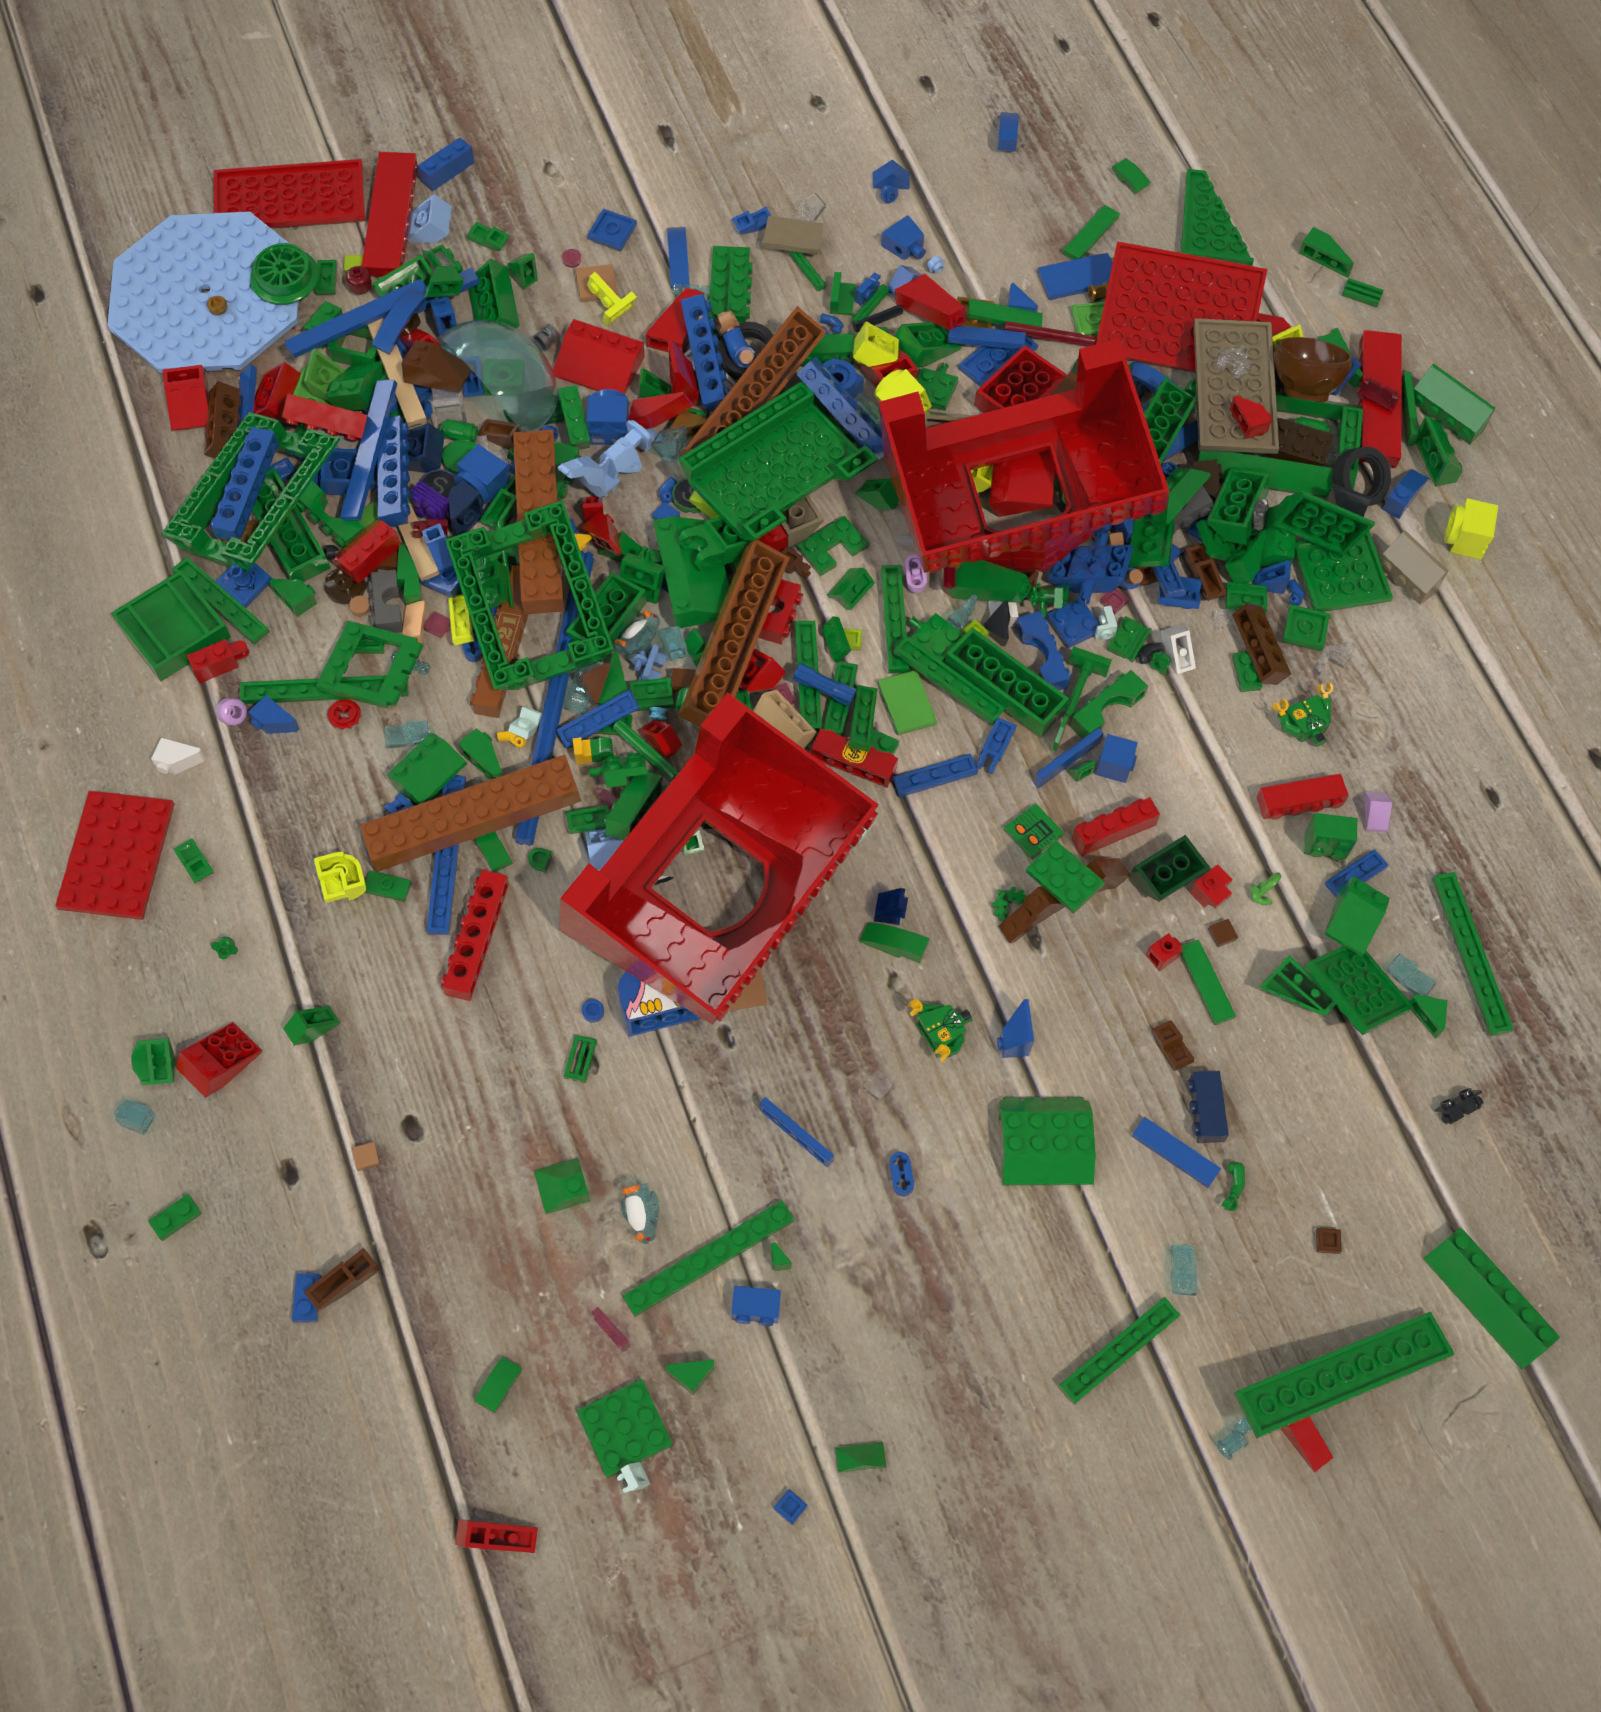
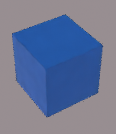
M1107 734L1095 775L1126 783L1129 772H1133L1137 759L1135 751L1138 742Z

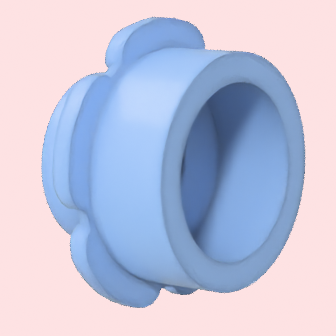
M939 256L930 259L927 263L930 273L942 271L945 260Z

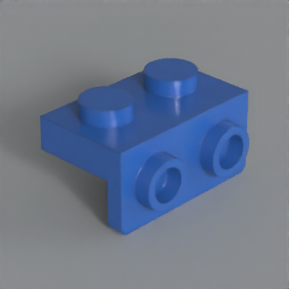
M1181 577L1186 588V595L1167 599L1159 585L1158 604L1179 606L1185 609H1199L1201 579Z

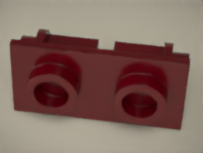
M1365 377L1362 386L1357 392L1392 411L1400 399V395L1397 394L1398 391H1394L1387 386L1381 387V383L1373 380L1371 377Z

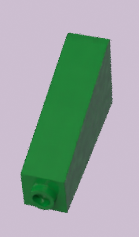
M979 560L977 562L968 561L961 563L955 574V588L948 591L954 599L1021 603L1025 596L1029 594L1032 586L1025 574Z

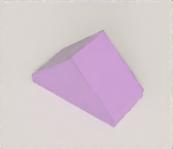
M1364 792L1366 831H1388L1392 801L1386 793Z

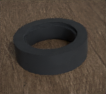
M756 322L739 323V328L744 338H756L766 345L773 336L771 331L762 324ZM722 336L719 343V352H721L723 358L722 366L728 375L739 380L747 368H741L734 363Z
M1366 446L1349 449L1343 452L1334 464L1332 484L1353 490L1350 483L1351 466L1357 459H1364L1369 463L1373 471V485L1367 496L1372 498L1368 506L1376 505L1384 499L1390 488L1391 470L1385 456L1373 447Z

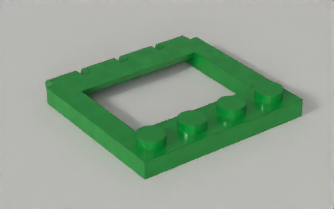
M347 621L316 684L317 690L387 709L389 705L396 706L402 694L400 691L404 690L409 675H411L424 645L414 637ZM362 638L400 647L379 692L340 682Z

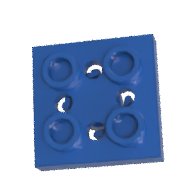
M254 563L248 572L243 571L239 565L229 567L216 582L247 608L270 584L269 580L273 578Z

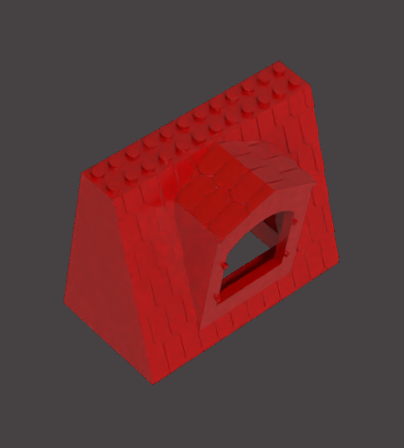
M1119 338L1079 349L1076 389L929 428H926L925 412L919 391L878 402L884 459L924 573H935L941 568H953L964 562H977L979 560L1005 568H1012L1013 570H1037L1038 572H1043L1066 557L1067 553L1090 539L1094 534V530L1109 524L1118 525L1128 519L1137 520L1151 513L1154 515L1166 510L1169 489ZM1049 450L1067 505L1065 511L1058 517L1005 531H998L988 527L971 470Z
M727 692L700 725L694 755L599 871L588 863L560 898L559 930L713 1025L716 1020L721 1022L730 1008L728 1004L730 1002L734 1004L738 1000L744 989L742 986L744 984L748 986L758 971L756 968H762L771 954L770 950L773 949L775 951L783 941L782 939L786 937L787 933L796 924L799 918L797 915L802 916L812 901L811 896L814 899L818 896L826 883L824 880L829 881L839 866L837 863L842 864L852 849L851 845L855 847L865 832L864 828L868 830L874 823L875 818L879 814L876 812L879 804ZM704 822L747 853L752 859L763 865L764 870L762 892L751 912L735 925L714 932L706 930L652 889Z

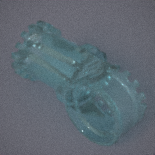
M1246 1417L1234 1425V1428L1231 1429V1434L1222 1441L1218 1440L1216 1442V1446L1220 1452H1224L1222 1455L1228 1460H1231L1233 1454L1241 1447L1246 1448L1248 1446L1244 1435L1248 1433V1430L1251 1431L1252 1429Z

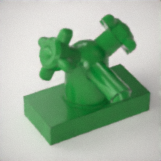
M1038 583L1032 587V591L1026 597L1032 602V606H1036V603L1039 604V611H1041L1045 618L1047 616V603H1053L1054 608L1060 609L1069 603V584L1061 583L1057 587L1041 588V584Z

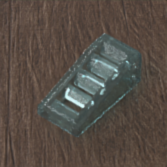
M975 594L972 595L947 618V622L960 632L976 607L977 596Z
M582 668L576 670L564 704L565 710L584 715L589 699L584 689L578 687V685L582 686L578 678L589 670ZM575 693L584 695V697L575 695ZM572 700L581 702L582 704L578 705L571 702Z

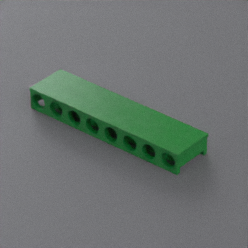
M1168 375L1158 385L1144 410V416L1160 464H1162L1197 401L1196 394L1192 396L1169 381L1170 376Z

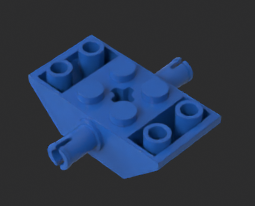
M1098 532L1094 546H1078L1067 553L1066 557L1052 565L1048 580L1056 585L1061 583L1069 584L1070 592L1079 593L1077 601L1085 605L1086 600V605H1088L1092 593H1112L1124 581L1134 547L1133 545L1106 546L1109 539L1108 534L1101 532L1100 536V532Z

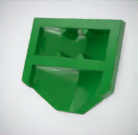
M169 1037L138 1040L131 1055L133 1071L140 1079V1083L142 1085L173 1083L175 1077V1055Z

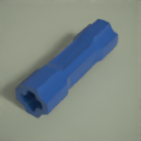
M803 663L799 664L792 679L805 686H811L847 706L850 705L857 690L844 683L834 681Z

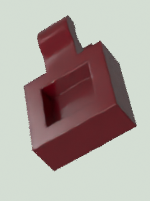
M427 519V523L414 521L413 529L419 530H413V537H423L421 531L440 523L448 538V519Z

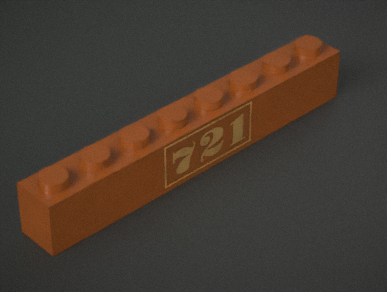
M513 565L512 571L509 572L514 608H510L508 596V602L498 606L496 612V624L510 665L515 664L529 615H524L520 566ZM483 658L481 662V676L478 675L476 678L475 686L477 689L471 695L470 705L473 706L474 714L499 718L507 690H494Z

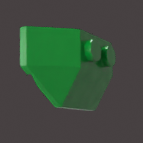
M1177 468L1173 470L1165 479L1169 489L1166 510L1155 515L1152 513L1148 514L1152 525H1168L1210 478V473L1195 469Z

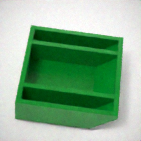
M182 570L111 612L112 617L128 641L160 681L165 680L189 665L188 654L231 638L226 624Z

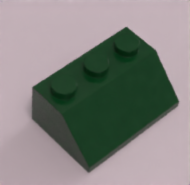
M1184 835L1134 866L1130 877L1142 893L1160 902L1202 876L1211 868L1189 838Z

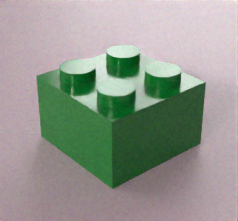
M1314 813L1305 830L1304 854L1311 855L1312 857H1332L1335 860L1347 859L1357 842L1358 818Z

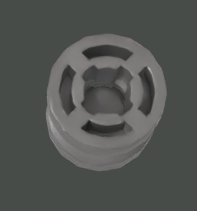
M547 324L543 327L542 332L534 335L533 339L541 350L547 351L552 343H556L560 339V335L554 326Z

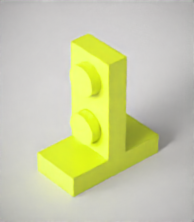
M596 272L589 277L587 284L589 290L601 299L604 307L609 308L604 312L602 319L606 326L610 325L634 306L637 296L632 291L620 299Z

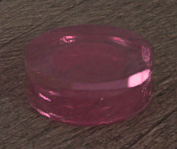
M576 249L564 251L562 254L563 264L569 268L579 266L581 263L580 252Z

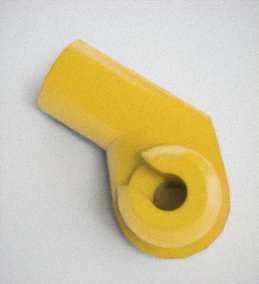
M509 730L497 732L498 742L509 741L517 748H523L526 745L525 738L511 733Z

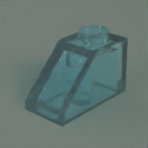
M680 426L659 431L651 443V447L665 462L678 460L680 458L679 454L687 444V428Z

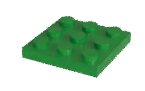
M643 1379L577 1410L607 1479L622 1472L621 1468L627 1464L642 1462L673 1446Z

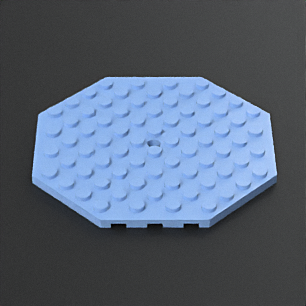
M251 212L170 215L114 260L107 324L109 331L159 373H163L164 369L202 365L206 371H220L222 368L242 370L299 323L298 307L300 306V300L290 304L266 302L255 294L250 283V275L257 255L268 246L288 242ZM202 288L203 290L210 289L207 293H201ZM222 296L225 298L228 309L224 314L213 315L210 313L207 302L211 297Z

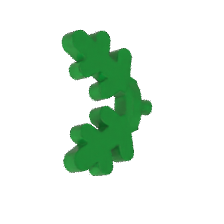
M1013 886L1009 891L1001 892L999 889L996 891L999 896L996 897V901L992 903L991 907H997L993 915H998L1000 922H1003L1005 915L1009 913L1004 908L1008 906V903H1012L1013 899L1017 905L1024 902L1023 900L1027 896L1023 895V890L1016 893V887ZM1004 897H1007L1008 902H1007V901H1004V900H1002V899H1003Z

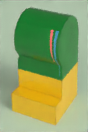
M609 737L588 740L573 738L576 765L599 762L609 756H614L612 739Z

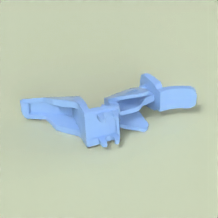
M629 420L626 422L628 434L624 438L621 437L599 457L600 464L585 456L562 463L557 468L569 478L577 477L581 484L599 498L607 497L608 492H614L616 486L621 481L617 478L619 472L633 473L641 470L642 464L635 448L639 446L646 452L651 447L662 444L664 437L655 430H645L637 422Z

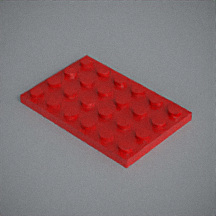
M89 791L55 905L57 910L143 920L175 804L173 800Z

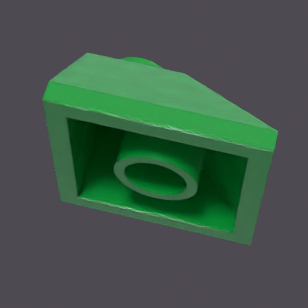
M578 1158L534 1170L545 1214L590 1202Z

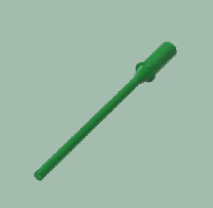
M503 520L496 521L497 529L504 527ZM503 550L502 555L504 566H506L510 608H514L506 550Z

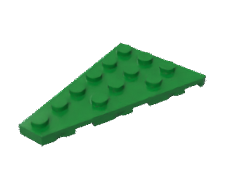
M1187 169L1181 253L1252 266L1254 258L1250 257L1247 245L1242 241V236L1237 227L1233 226L1230 220L1231 216L1225 210V205L1220 196L1216 195L1214 185L1209 180L1207 172L1204 170Z

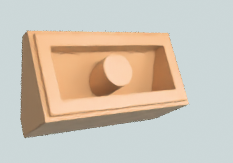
M425 601L406 605L402 631L403 635L417 638L420 643H422L427 610Z

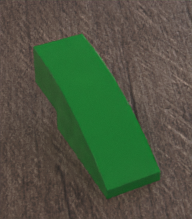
M515 475L512 476L505 489L501 488L480 519L482 523L493 529H497L496 521L503 520L505 525L517 512Z
M399 545L397 582L399 590H404L405 604L408 605L423 601V595L415 563L404 545Z
M868 922L859 942L894 957L900 958V956L921 963L930 938L901 928Z

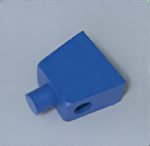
M905 216L882 232L881 246L902 260H906L912 255L921 259L925 255L926 250L923 248L924 234L910 216Z

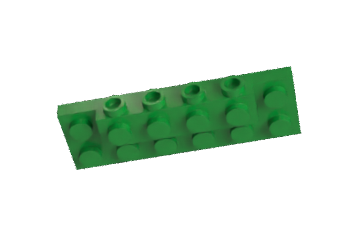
M713 246L709 296L712 311L709 313L714 321L718 314L724 311H732L739 323L750 319V307H747V304H751V292H748V289L752 288V277H749V274L753 272V262H750V247ZM713 329L714 335L717 334L718 340H721L723 335L720 336L717 329Z

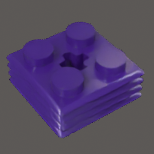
M419 480L414 489L411 488V501L415 506V514L419 518L448 519V525H451L449 499L425 482Z

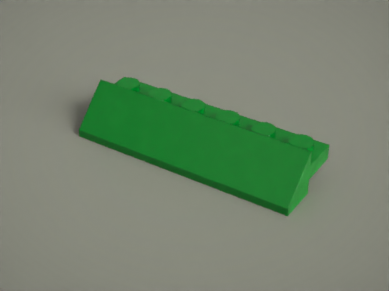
M1462 1227L1423 1258L1521 1370L1561 1338Z

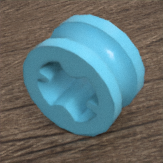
M650 707V719L667 720L665 714L668 712V709Z

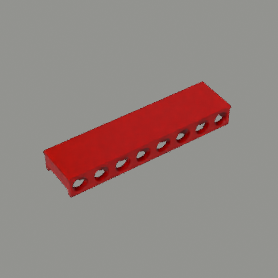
M379 151L361 265L369 271L370 276H385L404 265L418 172L416 153Z
M1364 330L1359 342V362L1362 364L1359 368L1363 377L1358 390L1362 386L1365 377H1371L1373 380L1381 383V387L1387 386L1394 391H1398L1397 394L1400 395V399L1392 411L1358 394V405L1363 409L1360 447L1368 446L1379 450L1385 456L1389 465L1396 469L1401 459L1402 334ZM1359 458L1358 464L1361 465L1362 462H1367V461H1365L1364 459Z

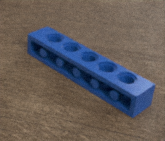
M703 294L682 299L681 304L702 403L706 411L709 412L716 409L728 394L729 389L724 384V381H727L725 370H721L720 364L723 363L721 352L717 351L719 340L717 334L714 335L713 329L716 326L713 317H710L709 313L712 311L711 303L705 299ZM703 315L701 319L696 320L698 316ZM702 333H706L705 336L700 337ZM706 350H710L708 354H703ZM714 367L711 372H707L709 368ZM713 385H718L716 389L711 390Z
M817 357L813 358L797 373L798 377L862 447L866 445L880 460L884 456L881 428Z
M400 415L388 418L378 454V518L390 527L408 524V515L411 513L408 499L410 498L408 482H410L408 466H410V461L407 455V450L410 449L407 440L409 427L407 423L403 422Z
M251 427L249 434L246 435L244 447L238 454L236 467L232 469L229 484L225 486L223 499L218 503L217 514L211 521V528L216 538L230 540L234 537L241 540L279 444L274 431Z

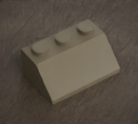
M809 495L782 512L787 518V521L781 524L787 534V547L789 548L807 539L824 522L822 515Z
M1407 531L1401 533L1380 559L1384 573H1387L1398 586L1402 587L1420 605L1437 593L1448 573V570Z

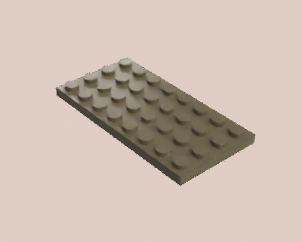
M1195 318L1193 325L1199 450L1277 454L1279 451L1271 322ZM1234 396L1248 399L1265 407L1272 417V423L1267 433L1246 439L1229 409Z

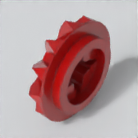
M342 699L330 706L327 717L329 723L334 728L337 727L343 731L345 728L351 729L353 725L358 724L361 718V709L356 702ZM348 712L350 718L341 717L340 713L346 714Z

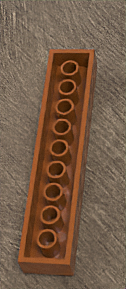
M797 306L679 456L685 455L773 400L827 331Z
M553 430L513 432L517 522L525 520L524 513L558 502L556 451ZM553 534L519 545L521 602L524 615L565 612L562 561Z
M759 540L752 541L745 548L678 716L700 727L727 692L733 697L736 696L790 557Z
M562 755L360 824L371 862L376 872L579 803L581 798L566 755Z

